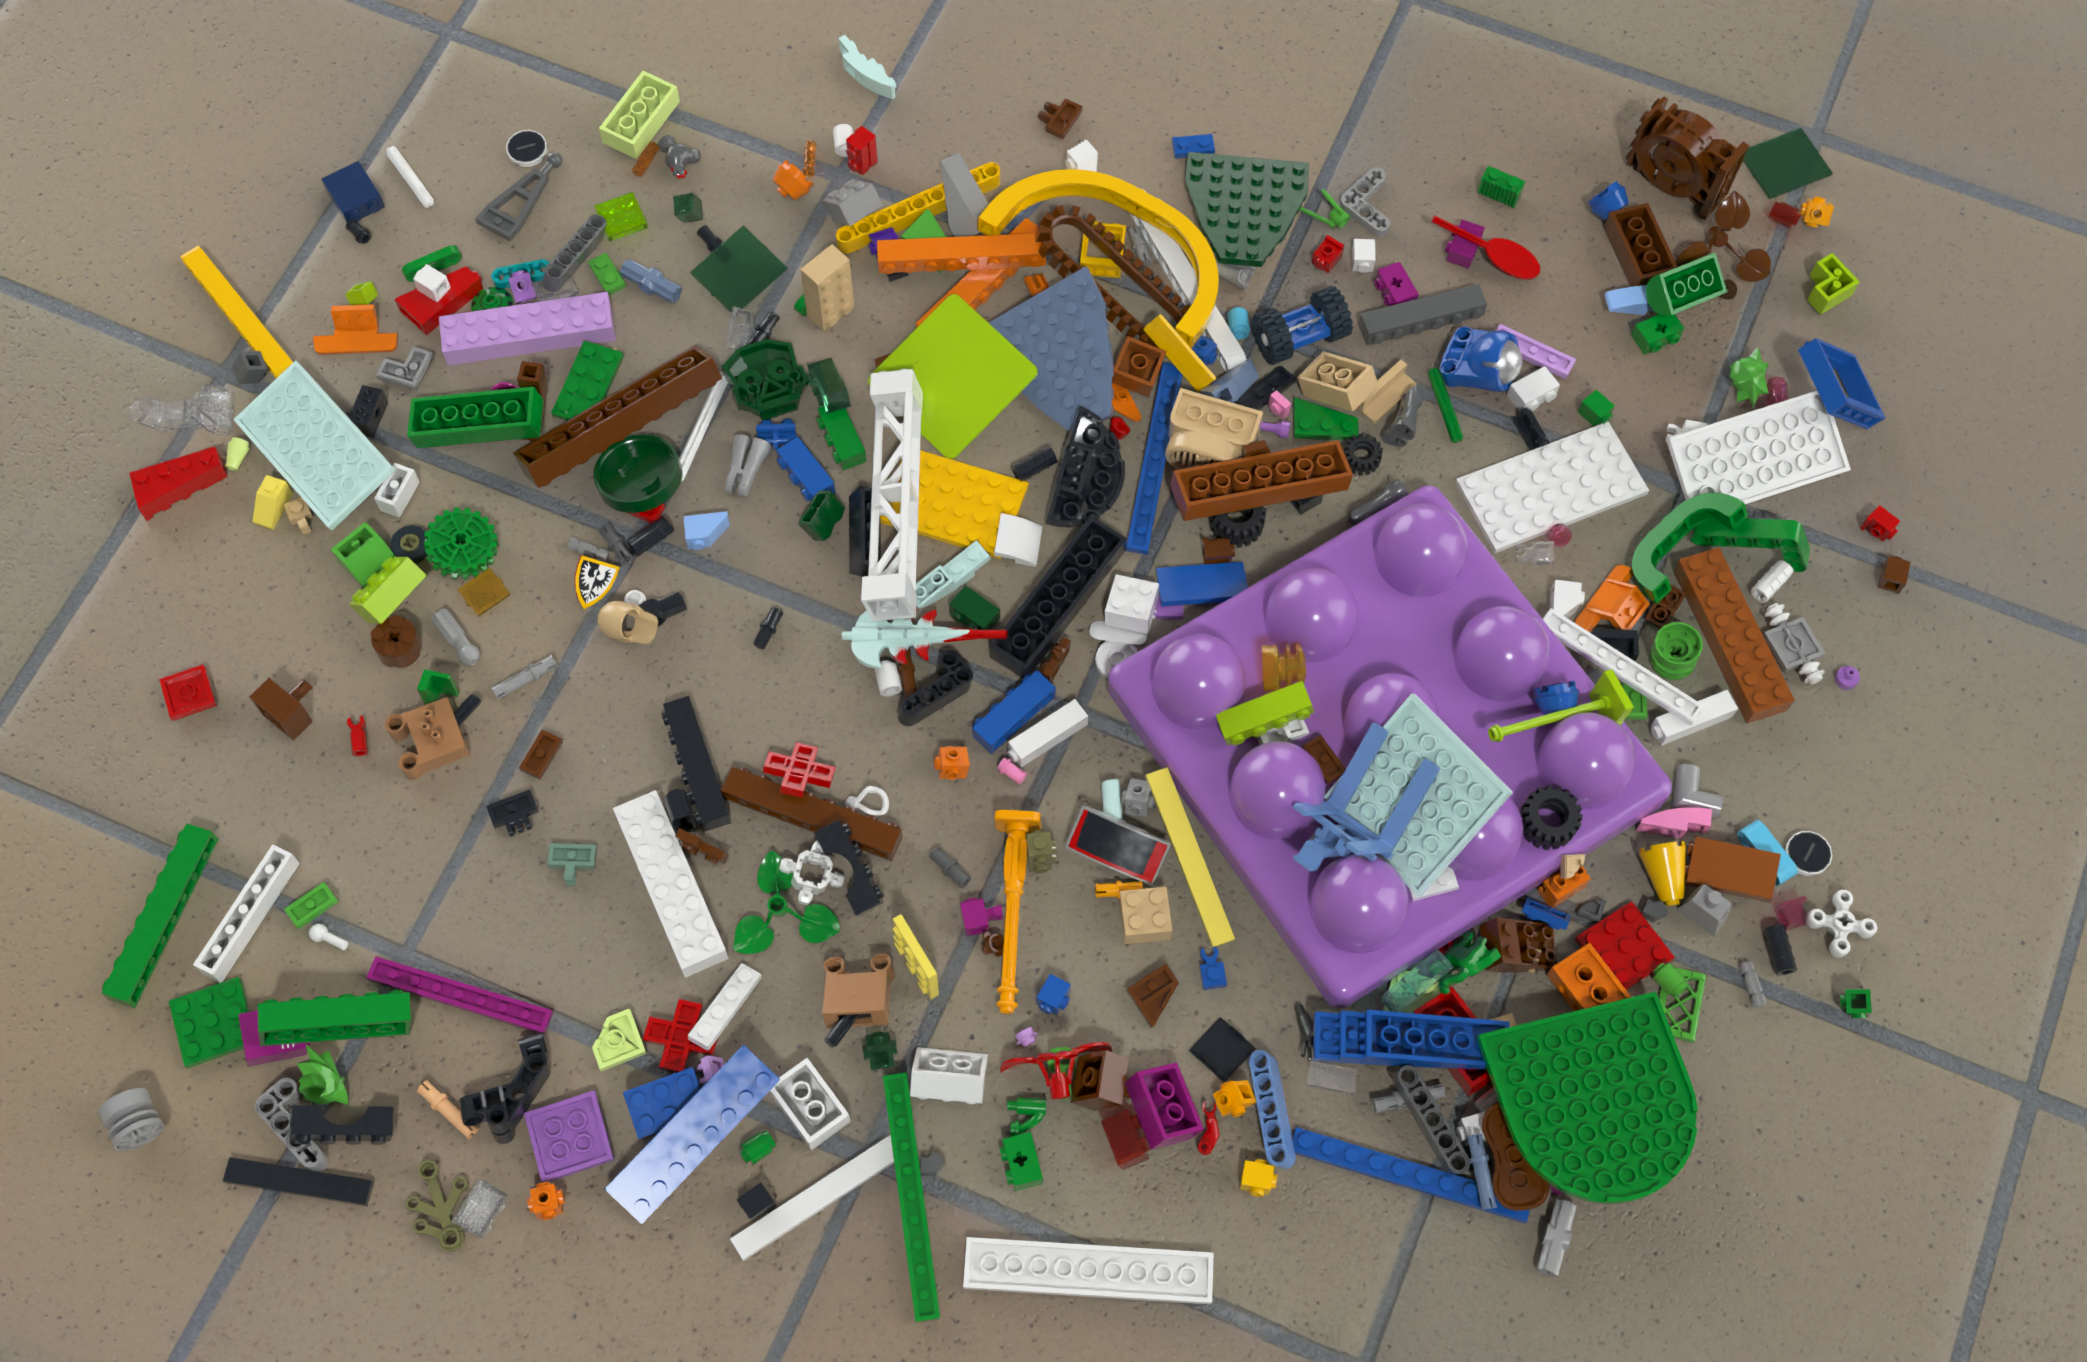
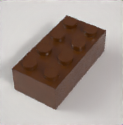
M1648 203L1609 212L1604 227L1632 287L1647 285L1652 277L1678 267Z

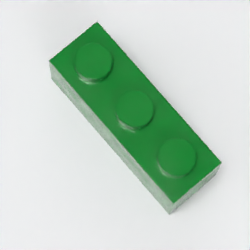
M842 400L818 408L819 417L816 418L819 429H824L825 431L824 439L827 446L832 447L834 451L832 452V457L835 464H840L844 471L867 462L865 449Z

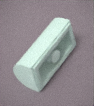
M1112 779L1102 782L1103 813L1123 820L1119 780Z

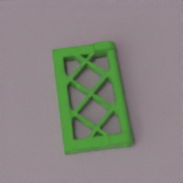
M1675 967L1686 978V983L1689 980L1698 981L1697 991L1694 993L1690 986H1688L1687 991L1691 996L1682 1001L1678 997L1674 998L1677 1004L1667 1009L1665 1007L1667 993L1661 988L1659 1000L1664 1013L1673 1024L1670 1028L1674 1038L1693 1043L1696 1039L1706 975ZM1693 998L1695 1003L1693 1014L1690 1015L1683 1003ZM1679 1006L1687 1018L1676 1023L1669 1011ZM1688 1020L1691 1022L1689 1033L1682 1031L1679 1025Z

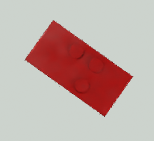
M1453 987L1449 988L1450 992L1448 994L1441 993L1413 1011L1415 1014L1477 1019ZM1447 1068L1468 1097L1492 1082L1487 1069Z

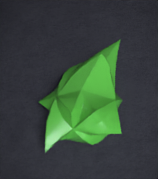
M1758 347L1749 357L1733 363L1730 366L1731 372L1729 375L1734 380L1732 385L1737 389V402L1750 398L1753 410L1758 396L1769 393L1764 377L1768 363L1762 362Z
M306 1044L310 1059L297 1063L303 1073L299 1079L301 1083L299 1091L305 1096V1100L318 1104H328L335 1101L348 1105L347 1091L343 1085L346 1078L338 1074L329 1050L319 1055Z

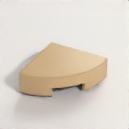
M1585 854L1561 855V878L1568 879L1573 877L1580 866H1583Z

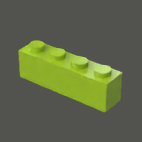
M1300 681L1224 710L1217 714L1216 717L1227 745H1239L1249 737H1260L1270 729L1286 727L1289 722L1296 719H1307L1315 712L1304 683Z

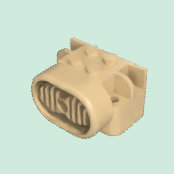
M1180 388L1170 417V440L1165 451L1166 460L1172 467L1180 470L1243 458L1244 445L1258 441L1263 411Z

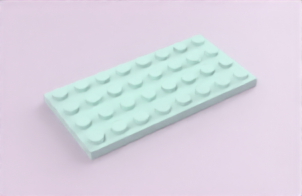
M297 361L293 362L233 419L331 530H334L396 471Z

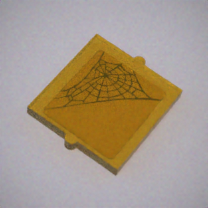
M490 568L458 589V592L466 600V605L470 606L478 617L511 595L502 584V579H498Z

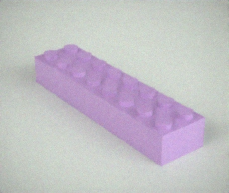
M608 292L439 316L442 353L448 366L581 346L584 340L594 344L616 341L612 306Z

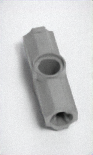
M1555 1200L1549 1223H1547L1541 1239L1543 1246L1536 1268L1543 1275L1558 1276L1563 1255L1569 1247L1572 1236L1570 1229L1577 1207L1570 1201Z

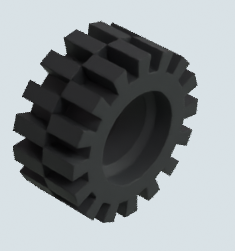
M1359 434L1358 438L1354 435L1352 439L1347 440L1343 452L1350 469L1352 468L1353 474L1358 471L1360 476L1363 475V472L1366 475H1370V471L1373 473L1379 467L1383 448H1380L1381 443L1379 441L1375 443L1376 438L1374 436L1372 439H1369V434H1366V437H1363V434ZM1356 450H1366L1370 453L1371 457L1367 460L1357 458L1354 452Z

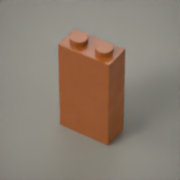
M1697 836L1694 843H1689L1687 856H1691L1690 865L1685 864L1687 886L1699 887L1705 884L1712 890L1720 893L1771 903L1781 854Z

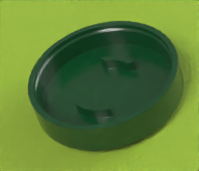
M650 434L628 436L623 441L610 445L598 458L593 471L594 482L602 500L609 507L625 513L645 512L662 505L677 491L683 476L681 462L672 444L659 436Z

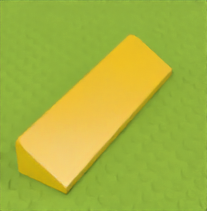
M1162 314L1155 317L1144 327L1147 335L1160 349L1167 351V358L1197 392H1200V390L1216 379L1214 374Z

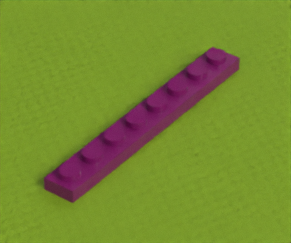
M375 956L366 977L368 981L409 992L413 995L533 1032H542L543 1035H545L553 1016V1011L377 956Z

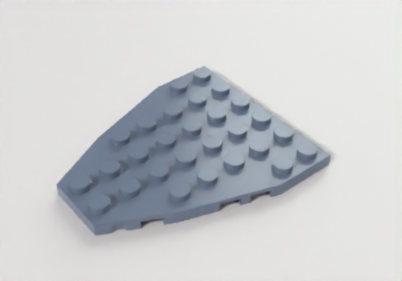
M1087 266L989 322L994 329L1031 361L1038 370L1037 376L1025 387L1022 393L1039 410L1068 431H1070L1079 406L1095 413L1103 421L1113 416L1112 399L1114 398V390L1112 389V377H1114V364L1108 335L1109 323H1107L1106 319L1107 307Z

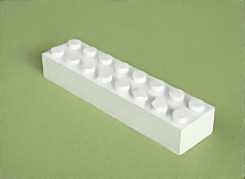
M655 790L613 808L685 978L729 959L678 839L675 837L674 830L657 791Z

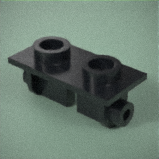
M1527 407L1523 408L1520 411L1521 415L1512 418L1530 451L1550 444L1532 410H1528Z

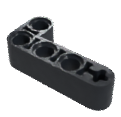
M945 650L940 654L936 667V672L940 678L901 702L898 721L902 725L913 726L969 691L973 672L955 651Z

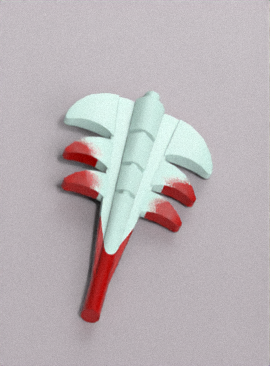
M866 610L860 615L852 631L842 632V640H852V652L860 664L870 668H881L879 659L885 648L889 649L894 660L902 664H907L906 652L910 646H914L917 655L921 659L928 661V651L931 644L976 639H1007V630H976L933 626L937 616L936 610L924 614L917 625L912 624L913 618L894 619L892 623H888L887 620L872 621Z

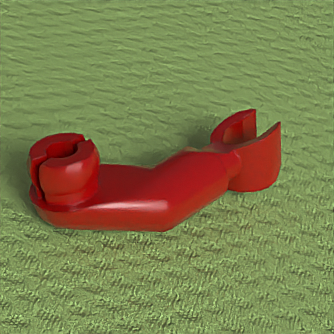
M1205 1101L1202 1105V1110L1207 1116V1120H1205L1207 1130L1199 1141L1197 1149L1201 1154L1208 1155L1212 1152L1219 1139L1220 1132L1218 1121L1215 1119L1217 1105L1214 1102L1213 1111L1207 1112Z

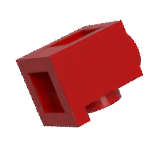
M1327 235L1322 244L1313 253L1311 263L1316 268L1329 273L1341 259L1345 245Z
M1879 505L1867 517L1860 529L1862 531L1867 529L1882 542L1886 539L1890 541L1898 532L1896 527L1900 520Z

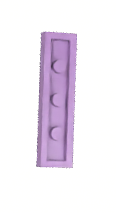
M1499 324L1496 330L1506 331L1516 336L1523 360L1540 368L1545 366L1549 372L1566 379L1575 364V358L1502 324Z

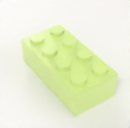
M642 71L599 127L602 143L637 159L679 104L680 99L677 86Z

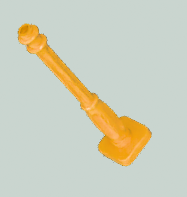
M997 810L994 812L995 829L1006 832L1008 837L1004 854L1005 889L1003 892L1006 895L1002 980L1001 986L997 988V992L1000 993V1001L996 1003V1006L1000 1008L999 1012L1002 1014H1013L1014 1009L1018 1007V1004L1015 1002V994L1019 992V989L1015 987L1019 906L1020 897L1024 893L1023 885L1027 867L1026 835L1033 831L1041 830V814L1035 811Z

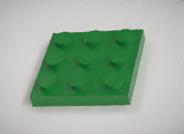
M239 977L168 1001L183 1063L187 1069L244 1049L238 1014L250 1011L242 980Z

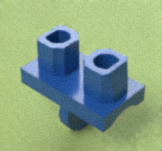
M785 419L781 421V424H773L770 420H762L760 425H756L757 438L767 441L770 445H774V450H777L779 445L787 444L796 438L795 423L791 419Z

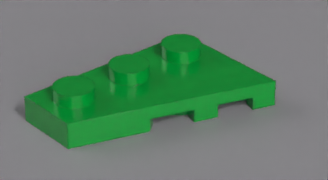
M1294 397V438L1348 440L1352 439L1354 435L1358 438L1359 427L1357 417Z

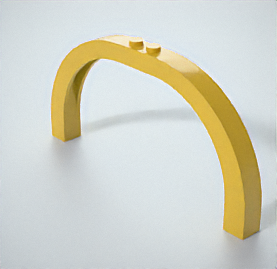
M1065 169L1043 172L1022 179L1006 188L978 217V231L985 235H999L1021 211L1038 202L1066 196L1089 197L1120 207L1171 237L1183 249L1193 266L1197 280V295L1187 313L1175 327V331L1192 349L1209 324L1217 298L1219 278L1216 259L1206 238L1181 212L1161 199L1126 181L1088 170Z

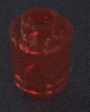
M1776 201L1769 213V217L1773 218V221L1790 228L1791 225H1797L1801 214L1798 213L1800 209L1782 201L1781 203Z

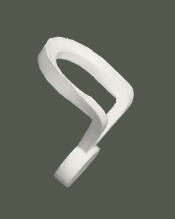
M868 786L858 797H848L845 806L855 810L859 808L868 814L880 816L887 813L889 799L882 789ZM868 793H877L882 798L883 807L880 811L872 810L860 804L861 800Z

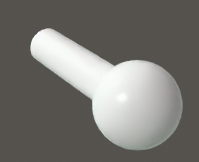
M321 923L314 924L309 929V937L315 942L326 941L342 950H345L348 946L347 941L329 933L327 927Z

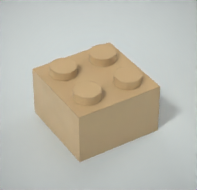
M1167 887L1120 891L1119 905L1124 944L1171 940L1172 923Z

